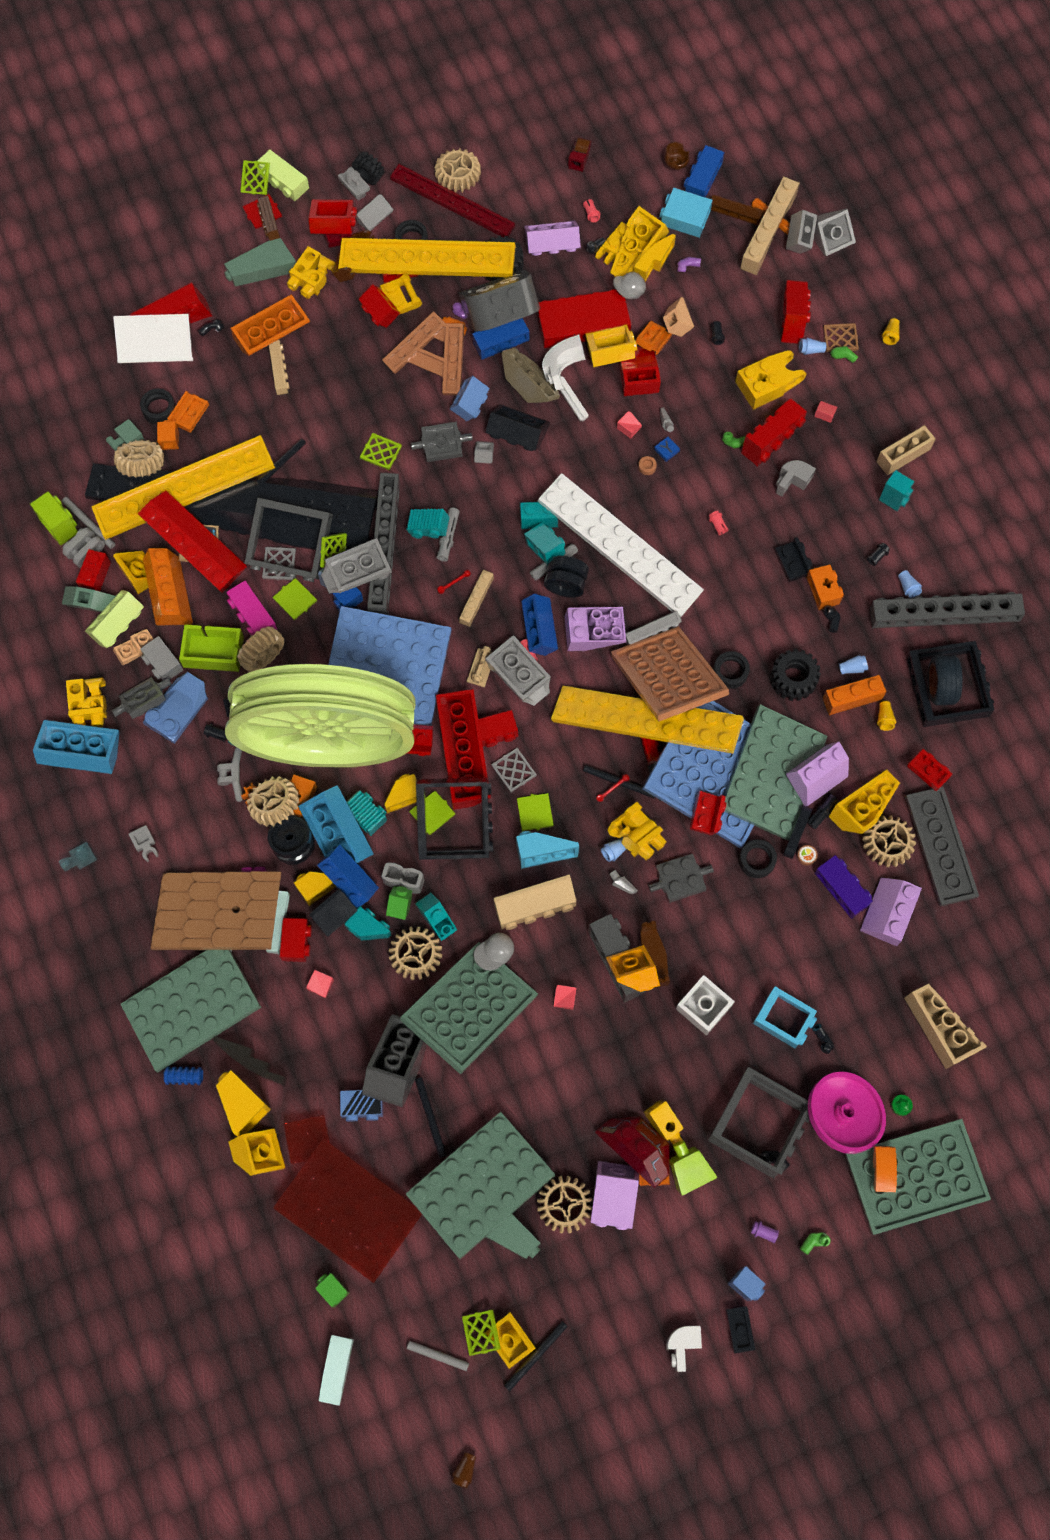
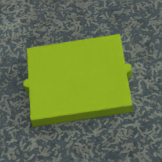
M296 578L287 586H283L282 590L273 596V599L293 620L297 619L302 613L307 612V609L317 602V599Z
M436 791L425 798L426 827L429 835L456 815L447 805V801L443 800ZM415 806L409 813L417 821V806Z
M548 793L541 795L531 794V796L517 798L522 831L532 829L538 831L540 828L554 826Z

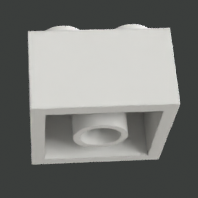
M703 975L679 1002L676 1010L707 1036L735 1001Z

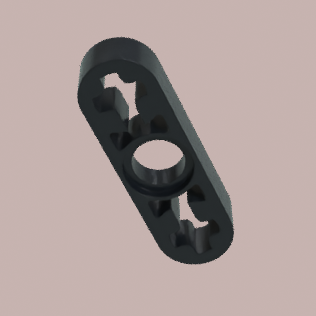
M803 805L783 856L793 859L811 814V808Z

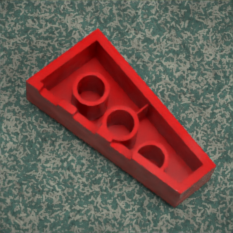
M193 283L130 314H189V324L212 316L206 298Z
M790 398L776 410L774 417L770 415L766 418L763 426L759 424L755 427L753 434L749 432L745 436L741 454L757 467L762 462L765 463L770 458L771 453L774 450L777 451L782 446V442L785 439L791 438L797 427L801 428L806 422L805 416L807 411Z

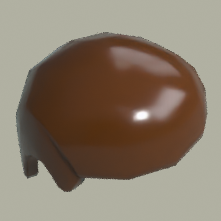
M669 143L665 149L664 161L671 169H683L689 163V151L684 150L682 143Z

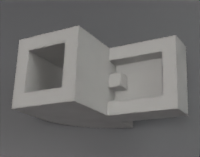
M799 460L787 462L781 468L780 478L776 483V486H778L776 494L782 497L791 483L805 490L813 478L816 468Z

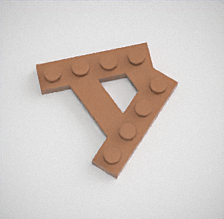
M433 311L382 361L394 374L409 362L443 377L442 394L457 395L462 384L464 324L445 323ZM433 338L445 342L444 358L423 350V348Z

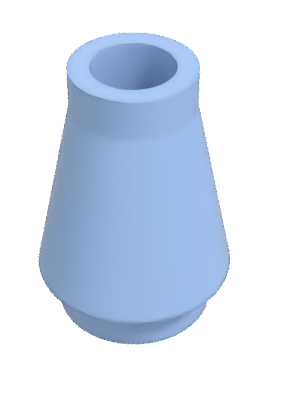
M808 337L799 341V353H803V355L825 353L826 342Z
M907 570L898 575L905 596L912 599L922 593V585Z
M857 655L840 663L839 668L841 674L864 673L865 670H868L865 655Z
M623 837L604 844L601 853L608 862L615 861L626 850L622 845Z

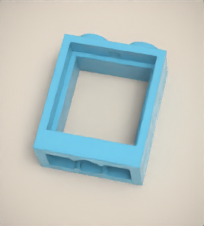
M775 986L753 1024L791 1047L796 1048L798 1044L802 1046L808 1036L805 1032L808 1027L812 1029L817 1020L814 1016L817 1011ZM778 997L808 1014L796 1038L765 1020Z

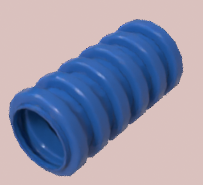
M167 1066L164 1071V1082L166 1085L170 1083L172 1085L176 1083L178 1085H182V1083L184 1085L189 1083L191 1085H195V1083L201 1085L203 1082V1069L201 1067L197 1069L195 1067L191 1069L189 1067H185V1069L183 1067L178 1069L173 1067L171 1069L170 1066Z

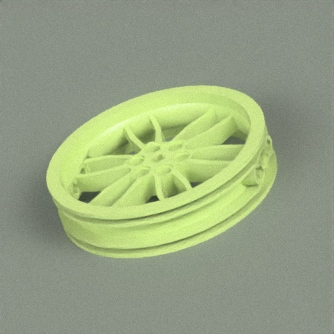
M282 665L244 674L234 680L228 688V700L231 706L229 721L225 726V735L229 742L237 748L260 758L308 767H359L394 760L405 755L414 745V734L411 730L414 728L415 697L401 683L380 674L334 665Z

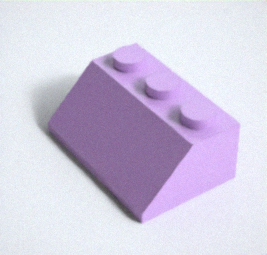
M576 221L524 226L527 250L532 255H541L542 252L549 251L550 254L559 253V250L565 249L566 252L576 251V248H580L579 226Z
M840 742L827 744L786 773L804 806H809L848 777L849 757Z
M880 878L872 898L873 902L869 906L860 931L898 946L903 939L922 888L904 880Z

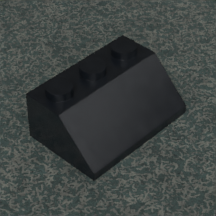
M499 405L491 412L485 433L490 434L495 439L502 438L507 440L509 444L524 446L523 448L528 451H536L541 446L550 422L510 407Z

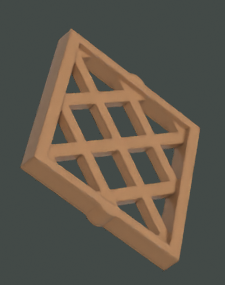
M856 323L823 326L826 352H831L835 345L842 347L838 344L840 340L845 342L843 346L849 345L850 347L848 348L851 351H858ZM827 329L832 332L830 336H827ZM841 329L844 333L839 335L836 332ZM851 329H854V335L849 332ZM846 334L851 337L848 341L843 338ZM836 335L838 339L834 341L831 337ZM853 339L855 340V346L850 343ZM828 340L833 343L831 347L828 346Z

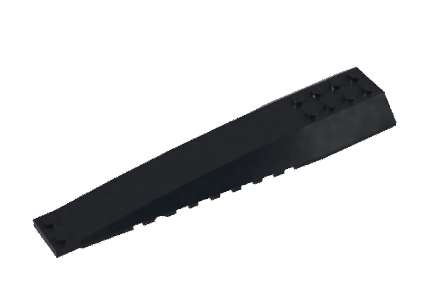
M93 463L85 497L86 499L106 501L174 471L157 470L155 474L151 473L150 476H138L135 478L134 476L122 475L121 472H118L116 466ZM253 477L184 506L201 524L219 526L221 530L235 531L245 536L251 533L257 498L331 513L333 518L329 535L347 533V551L370 541L369 533L374 509H377L379 491L309 480L269 478L263 485H259L257 483L259 477ZM264 507L258 539L264 540L265 538L284 545L316 550L322 520ZM335 540L331 544L333 547L336 544ZM339 546L336 548L337 553L340 550Z

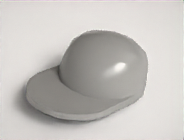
M629 272L624 276H616L613 279L617 291L627 299H638L646 290V283L637 272Z
M495 933L476 947L473 954L474 960L484 970H496L510 960L515 949L514 943L508 935Z

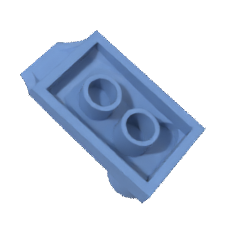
M186 672L173 682L164 694L166 700L159 706L148 710L143 721L145 726L174 744L208 700L205 692V683L189 672Z

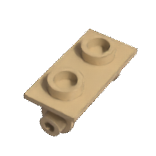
M486 646L483 649L478 648L467 679L468 683L485 688L490 673V668L485 658L493 653L490 652L491 648Z

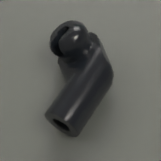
M600 237L594 242H588V253H596L604 244L605 239Z
M215 319L207 321L197 331L204 337L213 328L220 332L224 325L221 323V320Z
M827 605L824 607L823 612L830 621L828 631L837 633L841 616L834 607Z
M815 1024L812 1029L822 1044L821 1051L829 1054L831 1050H834V1043L823 1026Z
M766 1150L760 1154V1159L769 1164H774L780 1152ZM785 1159L784 1163H786L787 1166L784 1170H786L790 1166L788 1161Z

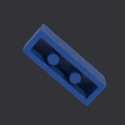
M705 145L703 151H700L697 156V163L693 164L691 168L690 178L687 177L683 187L686 188L685 191L706 198L723 164L725 152Z
M523 318L489 330L476 331L472 334L473 345L481 360L503 350L529 341V329Z
M533 594L522 600L529 652L546 656L558 650L550 598Z
M341 845L331 850L317 865L335 886L345 894L356 909L369 901L379 889Z

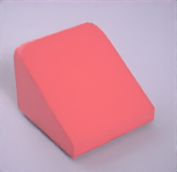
M821 401L814 417L831 423L838 407Z

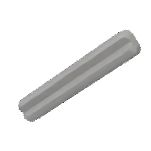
M575 544L565 547L566 555L564 556L571 557L578 552ZM544 562L530 572L531 577L534 580L540 579L548 573V565Z

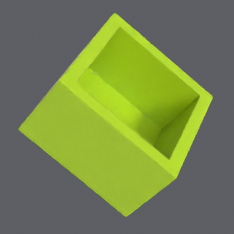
M46 492L30 504L41 523L60 546L73 538L78 532L75 528L77 524L72 518L73 516L67 508L64 509L56 495L52 496L49 492Z

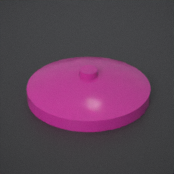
M834 1072L819 1080L810 1092L808 1099L810 1122L821 1140L831 1148L842 1153L858 1154L870 1149L881 1139L886 1126L885 1108L877 1091L865 1079L849 1072Z

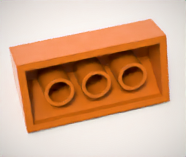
M291 294L231 327V331L241 351L250 356L304 326L310 320Z
M149 548L143 558L155 624L192 625L193 621L179 556L167 548Z

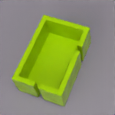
M184 624L179 657L183 668L239 672L240 663L237 656L239 650L242 649L244 641L241 628L205 626V632L208 636L206 637L202 626Z

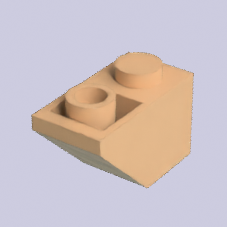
M680 297L668 307L663 319L669 333L682 337L694 328L684 298Z

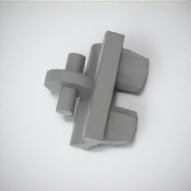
M352 167L338 175V179L357 200L364 198L366 192L370 190V186L361 178L360 173Z

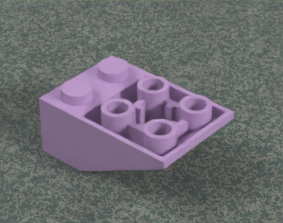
M623 607L567 608L564 616L567 651H587L626 643Z

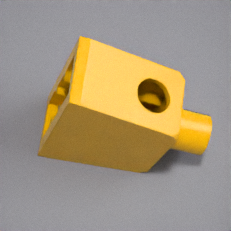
M658 1101L643 1112L663 1139L670 1140L673 1145L679 1141H685L679 1133L684 1128L666 1101ZM669 1122L670 1129L667 1131L666 1124Z

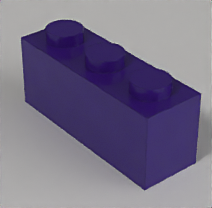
M835 855L817 868L814 874L847 915L853 919L873 902L872 896L867 889H863L860 886L856 875L851 874L846 869V863Z

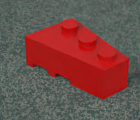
M786 281L781 342L799 344L800 339L804 337L806 323L810 322L811 312H809L811 301H808L810 300L811 290L808 289V282Z

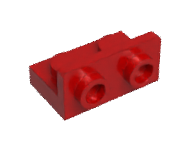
M414 724V728L411 730L414 734V745L406 754L431 755L433 726Z
M924 749L907 765L910 770L936 792L952 776V773L945 765L939 763L931 753Z
M699 791L689 829L710 836L719 832L722 827L721 815L724 813L727 804L725 802L726 796H716Z

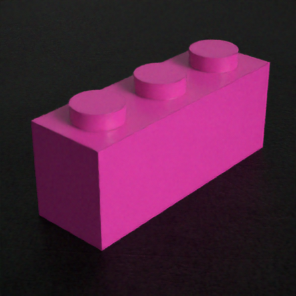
M246 581L226 592L229 598L226 600L232 610L234 608L237 610L238 613L236 615L240 622L247 624L246 630L250 636L268 626L277 629L275 622Z

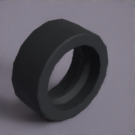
M416 220L404 221L395 230V239H401L407 232H417L422 236L421 240H428L426 227Z
M158 388L146 392L140 401L143 416L152 424L168 420L167 418L176 406L172 395L168 391ZM162 399L168 402V408L162 413L152 414L148 411V406L155 400Z
M727 651L716 659L713 670L728 689H736L746 682L750 672V664L741 653ZM726 661L737 662L742 667V674L737 679L725 678L720 672L721 665Z
M764 840L748 842L742 848L739 855V865L742 871L752 878L768 876L773 871L777 862V853L774 847ZM754 848L765 850L769 856L768 866L761 870L751 868L747 863V854L750 850Z

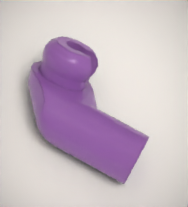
M686 257L678 261L677 271L686 272L687 266L700 267L701 258Z
M454 303L452 306L454 315L466 319L461 303Z

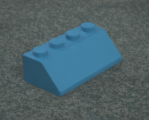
M44 720L33 748L36 763L112 774L117 760L119 730Z
M338 785L298 806L324 856L338 845H341L356 863L374 854Z

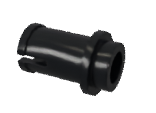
M714 321L710 324L712 330L711 341L714 345H721L725 340L722 324L720 321Z
M885 543L878 544L873 553L867 557V561L872 566H876L884 556L889 554L890 548Z
M212 723L205 726L203 734L207 738L212 737L223 742L227 741L224 729L215 727Z

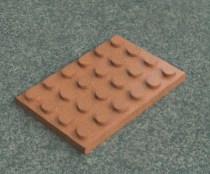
M679 626L611 651L612 659L658 722L729 695L728 687Z

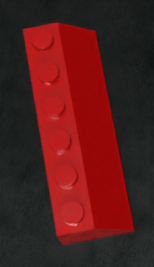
M167 491L151 499L138 512V515L221 593L247 568L233 552Z
M474 689L436 695L448 778L487 777L488 783ZM481 786L450 787L453 810L473 807L482 803Z

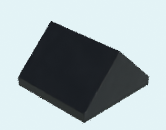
M338 889L311 912L309 916L316 927L329 937L358 910L345 894Z

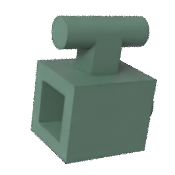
M128 419L114 429L118 438L114 440L112 436H109L106 442L116 451L117 447L122 446L123 443L127 444L135 440L141 441L144 438L142 433Z

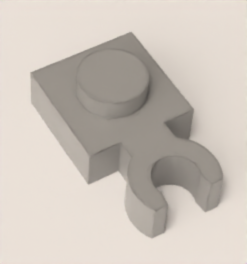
M146 825L129 833L138 852L143 850L142 856L146 862H149L147 856L150 852H153L156 857L159 856L157 850L151 847L156 842Z

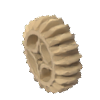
M453 148L452 152L446 150V153L441 154L440 158L436 161L437 164H435V177L438 183L449 190L454 189L455 192L461 190L463 193L464 189L469 190L470 186L475 187V182H478L481 175L477 156H474L473 152L468 153L467 149L462 151L459 148L458 151H455Z
M142 439L141 441L135 440L127 444L123 443L115 451L114 463L118 472L128 477L150 476L151 473L155 474L157 470H161V467L164 466V453L160 445L150 440L144 441Z
M268 626L260 631H256L242 645V649L239 650L238 662L248 672L259 670L263 667L266 668L280 654L285 643L284 638L273 627Z
M272 776L269 781L265 779L262 784L258 782V787L252 788L253 793L248 794L250 799L247 800V808L250 816L257 823L263 824L266 827L269 824L274 827L277 822L282 824V820H288V816L294 815L293 810L298 809L297 804L300 802L299 794L294 784L280 776L277 779Z
M892 815L888 819L885 816H881L880 820L872 828L864 832L866 836L862 838V841L866 843L863 845V848L869 849L866 855L872 854L871 860L875 861L878 859V865L880 866L885 862L886 868L891 863L894 867H897L898 862L904 864L905 859L909 860L910 854L915 851L913 846L916 845V841L912 840L915 834H909L912 827L906 828V821L901 824L899 822L900 817H897L894 821ZM883 828L891 829L888 833L876 832ZM897 832L901 835L903 840H900L897 837ZM890 835H891V838H890V840H891L890 843H891V844L887 847V845H888L887 839H888V838L890 837ZM875 840L881 845V850L876 846ZM889 850L902 851L894 855L888 854Z
M419 926L416 928V932H413V928L409 927L410 933H406L403 929L402 937L398 934L395 936L398 942L391 941V945L395 948H389V953L394 954L389 956V960L394 961L391 964L393 968L398 967L396 970L397 974L403 972V978H407L410 974L411 980L415 979V975H418L419 980H422L423 973H425L426 977L430 976L429 969L432 972L436 971L433 964L440 966V961L437 959L442 958V954L438 953L442 950V946H436L440 941L438 938L433 940L435 936L433 932L427 936L428 929L425 928L421 933ZM412 939H421L427 942V944L417 945ZM407 943L408 951L400 958V950ZM412 947L419 953V959L413 955ZM432 948L431 958L425 964L423 956L427 953V950ZM416 962L420 967L411 968L404 965V963Z
M559 1176L558 1184H556L554 1179H551L553 1186L550 1187L548 1184H545L544 1187L548 1190L547 1193L544 1191L539 1193L541 1196H544V1199H537L538 1203L543 1204L537 1210L545 1212L540 1216V1219L542 1220L547 1217L548 1220L545 1222V1225L548 1226L552 1222L554 1224L552 1231H555L556 1227L560 1226V1233H563L564 1227H567L568 1233H571V1226L573 1225L576 1231H578L580 1228L577 1223L580 1222L585 1226L586 1222L582 1218L590 1219L591 1217L590 1214L586 1213V1210L592 1211V1206H587V1203L592 1202L593 1199H586L585 1197L590 1194V1190L582 1191L585 1187L584 1183L579 1187L576 1186L578 1183L577 1178H575L573 1184L570 1183V1176H567L566 1182H563L562 1176ZM565 1187L575 1190L581 1199L569 1198ZM559 1189L560 1199L553 1204H548L550 1195ZM563 1194L565 1199H567V1202L570 1201V1203H573L568 1206V1215H566V1211L563 1210V1207L560 1208V1206H558L562 1203ZM582 1205L580 1215L571 1221L570 1210L573 1207ZM549 1211H561L565 1222L556 1220Z

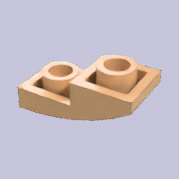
M145 629L130 636L129 641L114 647L113 651L121 664L125 665L142 656L143 653L140 648L152 641L153 637Z

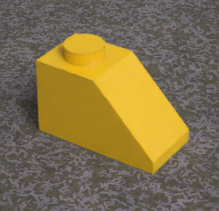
M414 774L402 775L399 777V780L395 781L385 803L387 813L417 802V780Z
M317 872L303 873L294 882L295 887L309 906L336 887L324 873Z

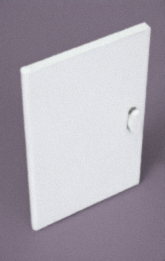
M189 314L113 316L118 363L193 361Z

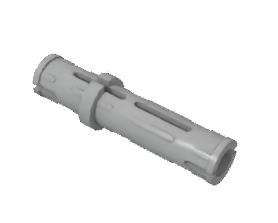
M456 508L448 509L450 519L446 536H442L439 539L440 547L437 559L443 562L448 561L450 549L454 544L453 536L460 511Z

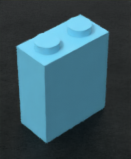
M673 188L672 193H668L666 197V207H662L659 217L662 218L661 221L666 224L667 228L700 238L711 212L713 200Z

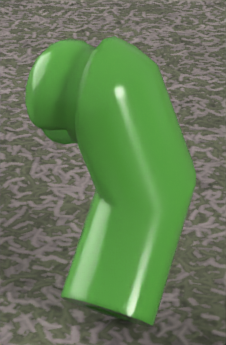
M846 346L836 347L831 350V356L835 359L847 358L851 363H854L858 358Z
M725 432L722 440L724 444L732 448H739L743 446L745 436L737 439L733 437L731 432Z
M823 1232L810 1233L799 1249L808 1255L814 1246H828L831 1239Z

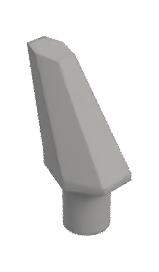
M664 407L660 408L662 427L665 431L672 432L674 424Z
M616 870L609 874L614 881L613 886L629 894H634L638 891L625 877H620Z

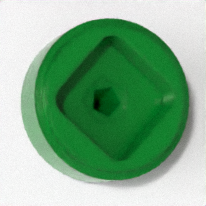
M898 1095L892 1100L891 1108L896 1115L905 1116L912 1111L913 1103L908 1096Z

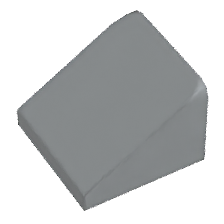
M477 441L474 461L476 463L491 464L493 461L494 443Z

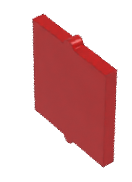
M268 194L274 218L277 220L282 217V214L277 208V203H274ZM258 199L242 206L247 219L251 221L255 229L263 226L262 216H260L257 203H259Z

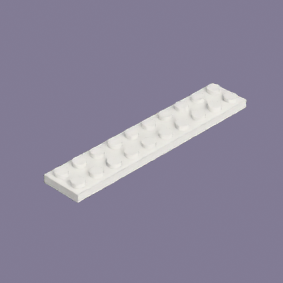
M562 473L538 499L542 506L672 612L678 611L680 618L703 592V588Z

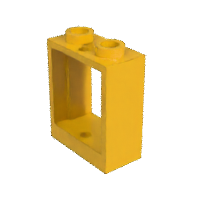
M627 325L586 334L588 351L593 367L635 358L634 351H637L636 340H634L633 332L629 331Z

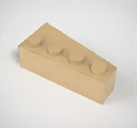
M929 984L905 997L906 1002L945 1069L987 1047L983 1041L980 1042L970 1027L967 1028L957 1013L951 1011L947 1003Z

